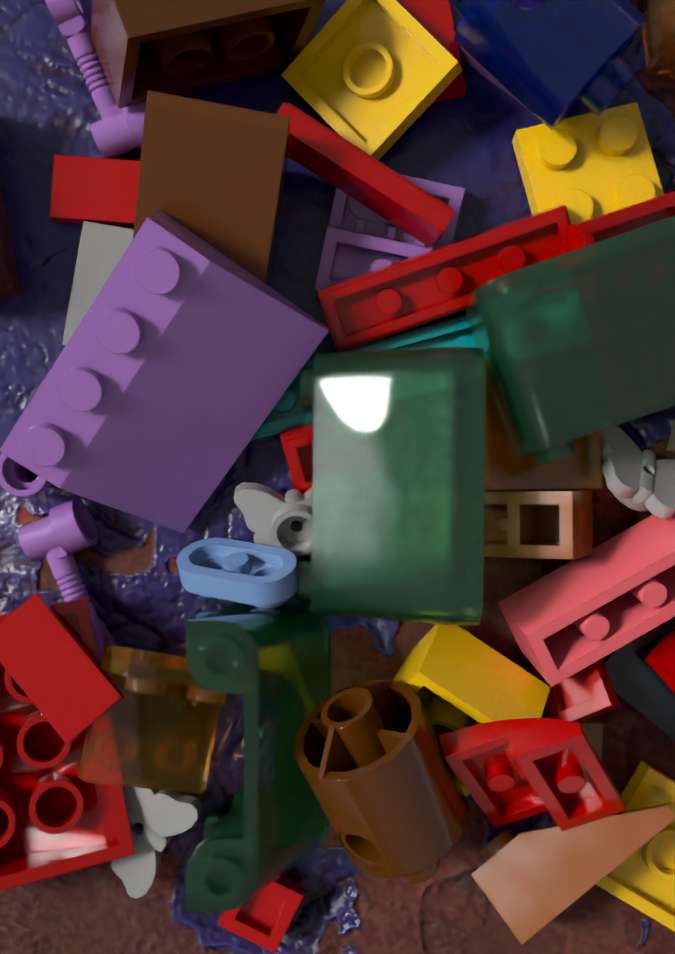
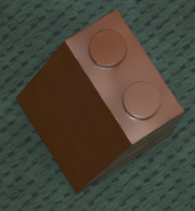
M148 90L133 239L146 218L160 209L268 285L289 166L290 117Z

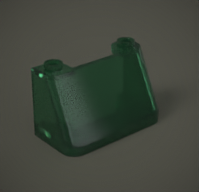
M675 215L499 276L476 288L472 293L465 314L516 460L533 454L536 465L540 466L576 454L572 443L573 440L675 406Z
M440 347L314 353V366H303L300 379V404L313 405L312 557L311 561H299L298 600L311 601L312 614L443 625H479L483 609L486 362L483 348Z
M207 600L186 620V660L188 670L196 683L212 692L244 693V786H237L234 802L226 813L220 817H206L203 828V841L197 845L187 865L185 875V912H223L238 908L321 848L328 837L330 821L294 758L295 736L303 721L323 700L330 697L329 622L323 611L310 602L286 600L282 605L274 608H258L253 605L228 600Z

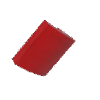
M547 718L507 719L469 726L440 735L444 759L494 828L549 811L561 831L626 811L622 797L579 722Z

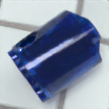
M457 0L453 7V10L460 16L453 28L456 32L454 40L551 131L580 102L584 103L599 117L637 74L621 56L647 23V18L628 0Z

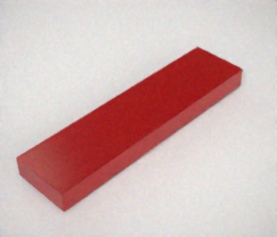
M558 205L318 289L317 294L337 352L340 353L574 272L575 268L565 227L571 225L566 205Z

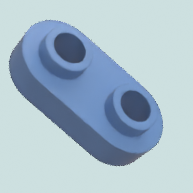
M219 537L206 538L193 542L183 548L176 559L183 588L190 593L202 597L218 598L269 609L282 605L297 592L300 586L296 557L291 551L281 547Z

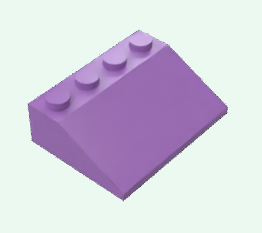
M159 209L149 215L4 441L0 452L62 490L184 533L328 333L329 328Z

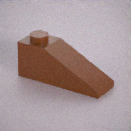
M592 491L387 492V554L572 560L592 555Z
M670 802L619 812L561 831L559 826L554 824L533 828L515 836L510 828H508L480 850L486 862L474 871L471 876L521 945H523L674 821L675 803Z

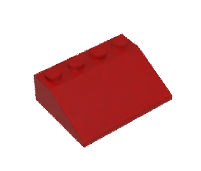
M87 597L49 603L50 607L100 666ZM14 610L0 612V622ZM0 663V891L134 855V845L109 712L75 741L66 744Z

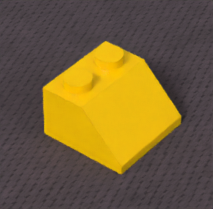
M444 616L415 645L393 678L394 681L410 686L421 699L440 743V735L469 726L507 719L541 718L551 688L520 665L512 662ZM457 777L465 797L468 796L470 793Z

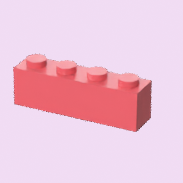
M675 513L669 519L658 518L655 515L647 517L593 548L592 555L573 559L498 602L521 652L551 687L675 617Z

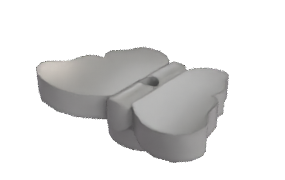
M604 418L594 433L599 445L600 459L604 462L601 468L608 489L622 504L633 510H649L658 518H671L675 513V459L656 460V454L652 450L641 451L620 427L611 420Z
M338 474L318 481L303 495L299 490L291 489L283 496L268 486L243 482L235 487L233 499L243 513L247 527L254 532L255 543L285 548L295 556L308 555L315 560H326L334 554L336 544L341 536L340 524L345 519L346 504L352 494L353 486L349 476ZM293 521H300V523H298V524H294V523H292V522H293Z
M127 775L121 781L135 854L112 860L111 868L123 881L127 894L137 899L146 895L158 877L162 864L161 852L172 836L192 828L203 812V804L198 798L181 794L170 787L160 788L154 780Z

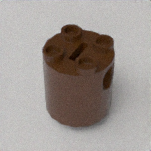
M368 680L345 687L323 700L305 718L295 736L294 758L354 866L374 877L399 878L403 876L412 883L423 882L434 876L440 867V859L447 854L461 837L466 819L470 813V807L454 771L444 759L442 745L417 694L410 686L394 680Z

